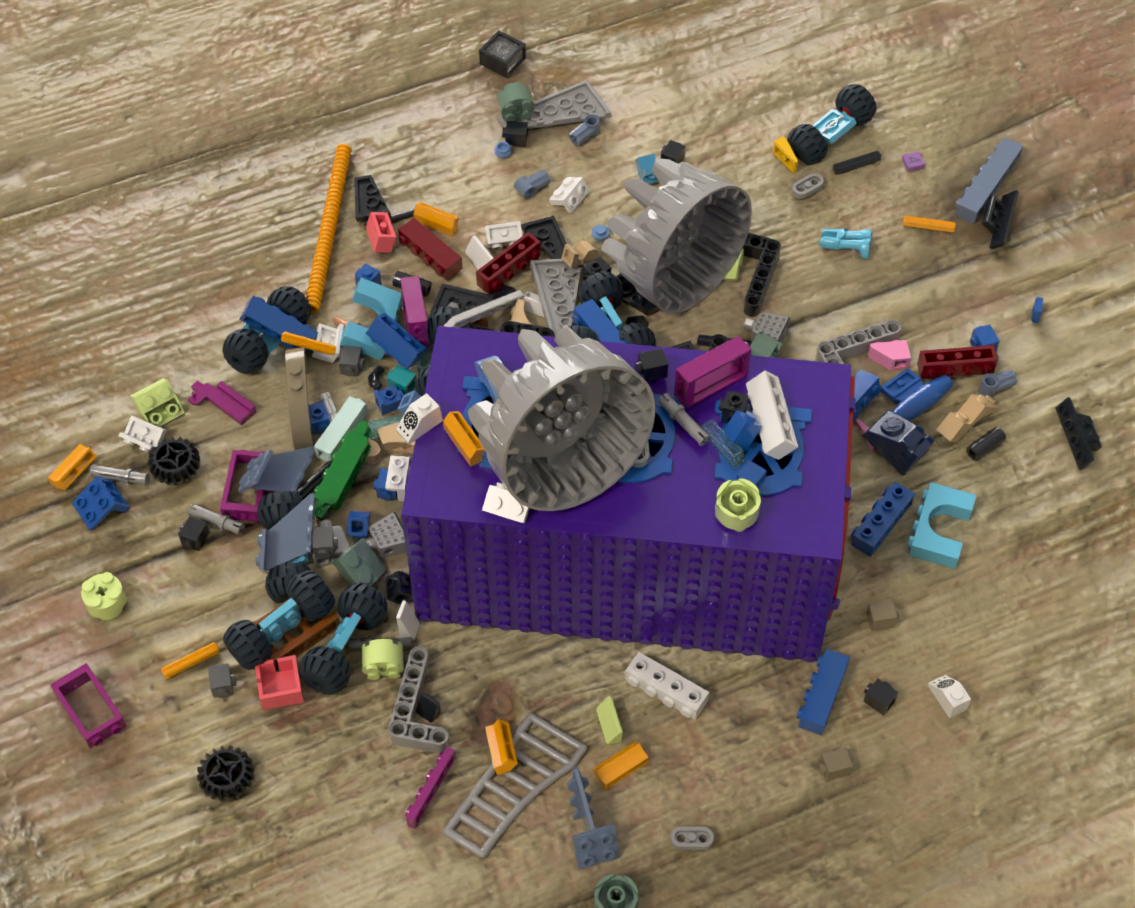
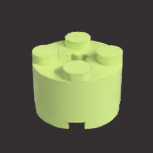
M738 479L735 481L728 480L720 486L716 497L715 516L721 524L741 532L756 522L761 504L759 490L756 485L746 479Z
M105 572L91 577L82 584L81 596L88 613L92 617L101 618V620H111L121 614L127 600L122 585L115 576Z
M376 639L369 641L368 646L362 645V671L367 675L368 679L377 680L380 676H388L391 679L400 677V673L404 670L403 644L401 642H398L397 645L393 644L391 639Z

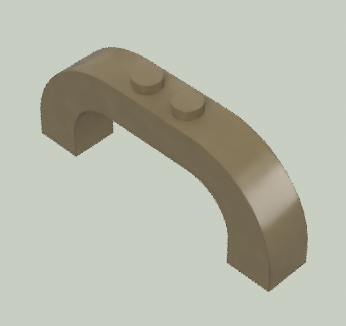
M305 347L286 349L288 407L294 450L314 447L308 401L307 374H309L306 349Z

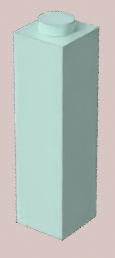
M349 396L315 444L314 450L317 458L326 462L332 461L333 454L341 446L343 436L347 435L349 430L354 431L356 425H358L357 423L363 421L366 417L367 407L364 401Z

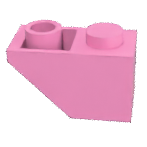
M906 340L875 342L869 345L868 358L888 370L909 368L911 355Z

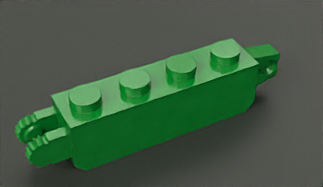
M364 420L357 423L358 425H356L354 431L349 430L347 435L343 436L339 450L333 454L330 467L324 471L321 484L315 488L314 516L324 520L331 509H340L371 450V445L368 441L371 428Z

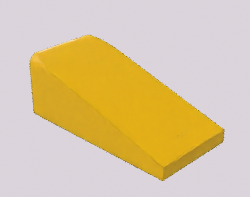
M782 136L774 141L773 154L795 174L798 160L787 139Z

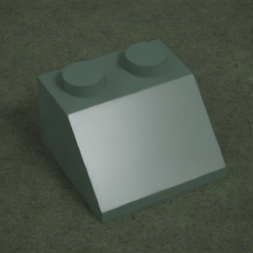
M363 538L332 562L349 585L363 583L371 586L387 569Z

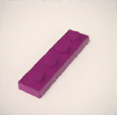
M447 746L444 753L440 752L438 755L437 765L434 770L431 769L428 772L426 784L424 787L419 788L415 797L416 801L406 810L407 826L415 829L456 759L454 749Z

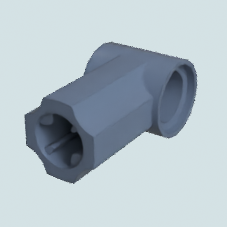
M595 114L587 115L584 123L569 133V139L575 146H579L588 138L596 137L600 134L599 117Z
M544 169L528 178L525 176L518 178L514 183V188L524 199H530L538 189L551 183V179Z
M1006 370L995 375L985 374L978 389L979 394L993 397L996 392L1016 385V374L1013 370Z

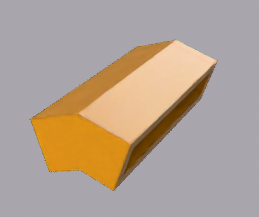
M423 202L416 203L414 218L421 224L453 236L458 230L459 217Z
M459 411L449 412L443 420L444 430L470 467L481 462L485 450L480 444V440Z
M79 444L48 477L50 484L58 489L66 490L97 455L91 448Z
M498 719L493 725L487 726L485 729L493 767L497 775L511 771L518 762L509 722Z
M633 742L592 770L599 783L607 790L647 764L649 757L642 749L640 743Z

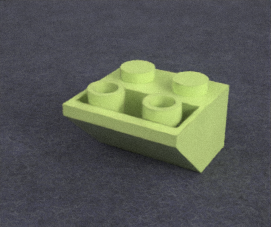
M162 378L130 395L142 419L159 427L185 413L167 379Z

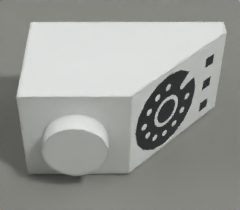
M426 393L409 405L396 428V432L408 444H411L443 421L439 405Z
M944 675L927 684L949 718L968 709L971 698L960 682Z

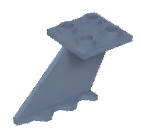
M311 446L272 455V450L260 453L256 459L253 458L248 463V471L239 481L240 487L238 492L242 493L247 489L271 492L292 491L296 493L297 486L304 478V472L312 461L314 447Z
M309 494L269 531L262 529V534H258V546H260L261 552L257 554L256 566L263 573H267L268 570L275 566L289 562L302 555L312 554L315 494Z
M575 766L573 767L572 778L567 783L568 790L575 792L570 799L571 806L577 808L572 815L573 820L582 818L586 832L572 836L577 867L580 870L618 859L620 855L615 825L611 824L595 829L591 816L594 812L588 805L592 798L589 793L584 791L589 785V780L582 776L578 767Z

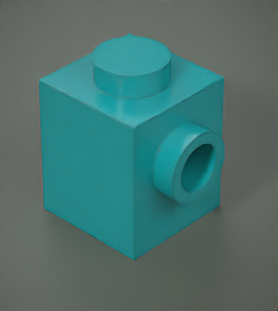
M397 365L387 375L388 388L395 385L397 390L401 389L404 395L412 392L416 387L417 377L410 369Z

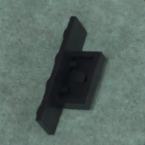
M1018 190L1003 195L1001 201L995 195L988 198L982 224L993 234L989 247L991 250L1006 244L1019 194Z
M1067 397L1055 409L1078 469L1083 470L1094 461L1091 450L1098 451L1102 446L1094 428L1093 420L1088 415L1076 413L1071 398Z

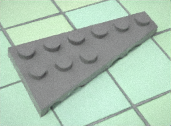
M585 80L534 101L535 108L531 118L515 119L514 121L528 122V129L581 122L589 114H595L599 119L612 117V112L589 82ZM502 115L497 116L502 128L506 127L507 122Z
M562 259L531 260L530 268L546 325L553 330L556 337L563 326L572 325L582 265L570 268Z

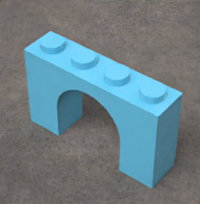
M360 278L355 287L352 302L368 307L378 315L386 313L397 322L399 316L396 313L402 306V301L400 300L402 293ZM348 321L342 332L340 346L361 347L362 354L381 360L384 354L387 355L381 346L374 343L365 334L369 328Z
M930 482L929 489H924L922 500H925L924 505L920 504L917 512L920 519L919 521L915 520L912 531L916 532L915 536H910L907 547L911 548L909 556L955 569L963 543L936 534L931 529L929 520L937 515H949L969 521L976 495Z

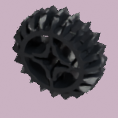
M172 436L171 440L164 439V443L158 442V447H152V452L149 453L148 466L155 480L158 479L160 483L165 482L167 485L173 482L176 486L177 482L181 481L184 484L185 479L191 480V475H196L201 459L198 449L188 439L183 441L179 437L175 440Z
M221 745L220 751L213 748V754L206 753L205 757L207 760H200L201 766L197 767V780L200 789H204V794L206 796L210 795L213 800L218 797L219 801L222 802L224 797H227V800L231 801V796L234 795L239 799V793L246 794L245 787H251L252 783L250 780H254L255 777L252 759L248 757L245 751L241 753L239 747L234 750L233 746L230 745L225 750L224 746ZM217 766V769L211 774V771ZM222 768H224L225 772L228 773L229 778H227V776L224 774ZM238 775H240V777L234 782V779Z

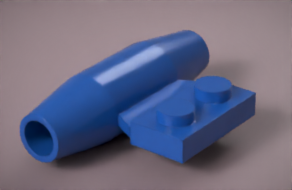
M907 368L881 386L880 392L891 401L899 402L892 410L893 413L911 421L938 403L953 387V382L947 375H942L923 385L921 378Z

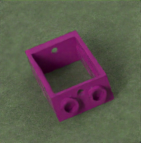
M419 276L401 278V291L407 332L426 348H429L427 318Z
M737 336L676 368L674 396L688 409L747 377L751 354L749 344Z
M233 450L220 505L222 516L228 515L233 520L259 522L257 508L260 500L267 495V491L258 490L255 505L229 503L238 463L248 464L251 459H256L260 453H265V451Z
M87 663L50 684L55 696L89 748L102 744L105 739L120 733L126 727L122 715ZM91 681L115 717L87 733L64 696Z

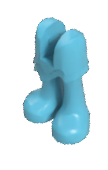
M847 228L823 229L820 240L822 248L831 250L855 249L860 252L862 259L868 260L872 229L848 231Z

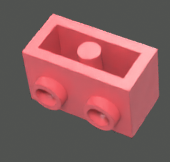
M371 212L366 230L373 251L377 253H391L393 246L396 244V235L389 215L384 212Z

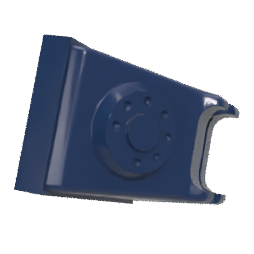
M889 410L862 435L902 476L928 452L929 447L935 441L931 435L928 436L924 433L925 429L922 426L916 425Z

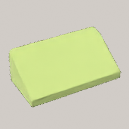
M608 696L596 708L605 741L610 745L622 742L623 731L611 696Z

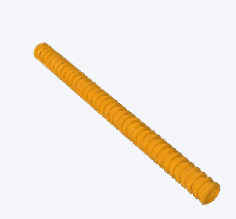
M347 144L337 145L306 293L312 314L320 311L352 151L351 147Z

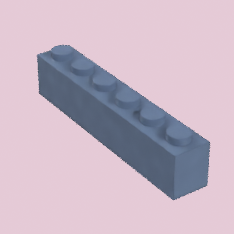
M1004 137L1001 143H997L994 153L989 154L986 165L983 164L978 172L979 175L973 177L971 186L966 187L962 199L959 198L957 200L955 216L975 224L986 208L988 198L995 195L1021 157L1024 145Z

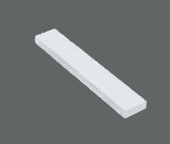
M518 290L453 316L444 326L460 328L514 306L517 299L523 297V293L521 290Z

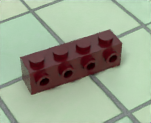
M411 219L398 229L399 242L403 246H407L413 255L421 258L426 266H430L438 276H442L446 281L463 269L462 257L417 219Z
M527 232L476 271L477 286L487 294L499 290L504 283L512 280L520 271L525 270L531 260L539 259L541 256V241Z
M994 345L923 350L919 353L917 367L921 379H934L942 375H947L950 378L953 376L985 375L994 373L998 359Z

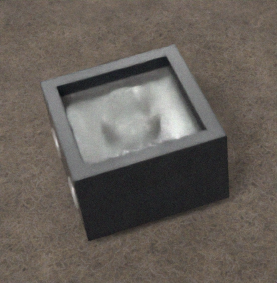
M499 30L479 50L480 65L505 78H508L526 59V44Z

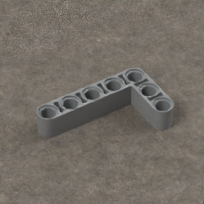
M888 320L822 341L818 344L816 361L844 364L842 360L868 352L869 345L872 343L899 340L902 326L897 320Z
M417 646L411 650L389 724L390 739L397 746L433 753H444L447 746L449 747L447 731L441 727L413 722L429 667L427 650L424 647ZM417 658H424L421 661H416ZM412 676H419V677L416 678V679H411V678H410V677H412ZM407 694H413L412 697H405ZM402 712H407V713H408V714L405 715V716H401V715H400ZM396 731H403L400 735L394 734ZM416 735H423L420 739L414 738ZM439 738L444 739L443 742H440V743L435 742L436 739H439Z

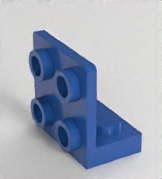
M98 476L72 502L89 530H94L111 510L125 513L130 508L111 480Z

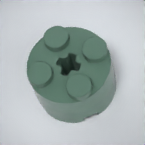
M520 82L511 83L504 86L502 92L499 90L497 93L499 108L506 122L507 120L514 121L515 119L531 118L535 105L529 86H523V83Z
M759 332L750 346L751 355L777 358L783 343Z
M609 874L603 877L597 883L594 892V908H638V889L636 884L625 875Z

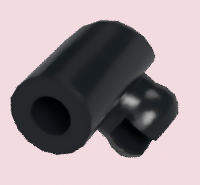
M379 365L368 376L369 386L374 391L382 387L379 378L385 372L384 368Z

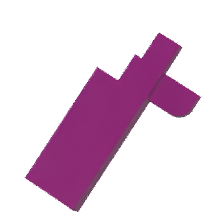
M198 380L191 386L195 392H192V396L188 399L189 403L199 405L206 399L241 426L257 412L254 404L222 381L217 384L216 388L208 383L203 385Z

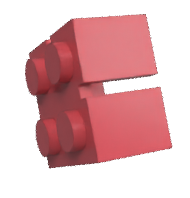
M296 655L277 658L280 672H276L273 659L255 666L259 699L263 710L304 703Z

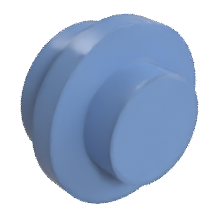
M499 142L494 148L495 155L500 158H506L512 152L507 142Z
M597 225L592 229V236L596 241L603 242L609 237V229L604 225Z

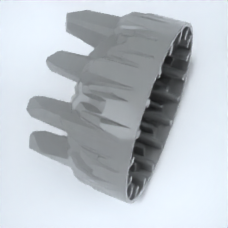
M656 158L652 173L664 186L657 189L640 179L625 180L626 191L645 209L635 219L621 214L608 220L607 225L609 229L626 242V246L615 239L608 238L604 241L601 250L616 261L618 271L635 286L639 294L660 310L674 314L687 311L702 302L724 280L725 276L734 266L746 242L751 224L752 207L748 194L742 188L710 170L702 171L687 162L677 164L669 159Z
M567 325L563 326L557 333L554 341L559 347L555 348L536 331L522 329L518 336V344L528 362L524 364L522 369L516 370L513 373L495 359L481 361V369L497 391L499 398L494 404L485 400L476 403L468 410L469 420L479 433L478 439L487 453L488 461L495 474L512 497L520 504L539 511H557L578 506L602 494L625 475L642 453L650 437L655 419L654 396L649 384L622 357L611 353L596 340L580 338Z

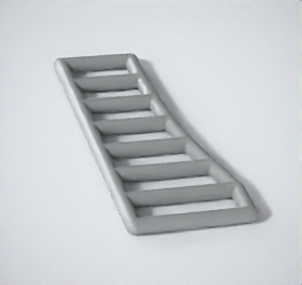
M529 713L512 735L514 746L522 739L562 763L563 766L553 772L515 749L518 761L546 777L538 785H535L512 770L503 773L507 778L529 790L522 799H519L490 781L496 772L492 762L445 826L443 834L478 857L485 858L519 813L543 790L578 764L587 751L585 744L535 714ZM533 723L577 750L570 759L525 731ZM484 788H487L513 804L514 807L506 815L478 796ZM472 804L501 821L494 831L466 814ZM460 821L488 838L482 848L453 831Z

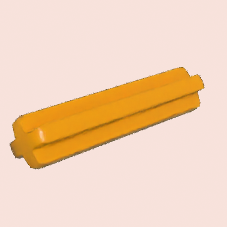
M907 215L903 217V226L952 233L956 228L955 222Z
M283 332L281 336L282 342L305 347L306 349L324 354L334 355L336 350L335 345L292 333Z
M213 642L163 667L161 672L164 678L168 679L220 652L219 647Z

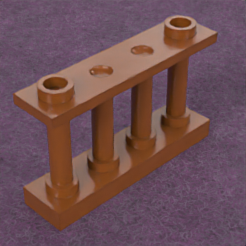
M282 603L281 605H279L278 607H276L275 609H273L257 621H253V623L260 630L261 628L259 623L266 617H268L271 613H273L275 610H277L284 603ZM333 612L320 618V622L314 626H309L302 618L298 624L303 631L301 635L293 638L287 631L282 637L286 645L280 649H275L270 644L272 653L268 660L273 659L276 671L279 670L277 658L293 655L298 657L333 633L340 624L336 613Z

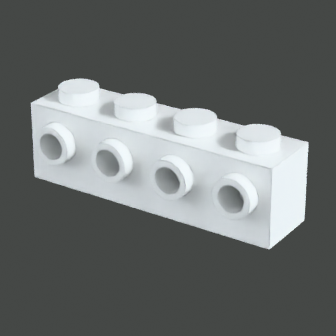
M763 371L746 383L747 394L752 404V413L757 417V421L762 426L759 431L763 444L762 449L766 455L779 460L798 448L779 378L767 371Z
M640 652L637 653L625 670V680L631 686L641 688L650 697L660 699L663 704L668 707H674L687 718L691 717L696 720L708 702L709 692Z

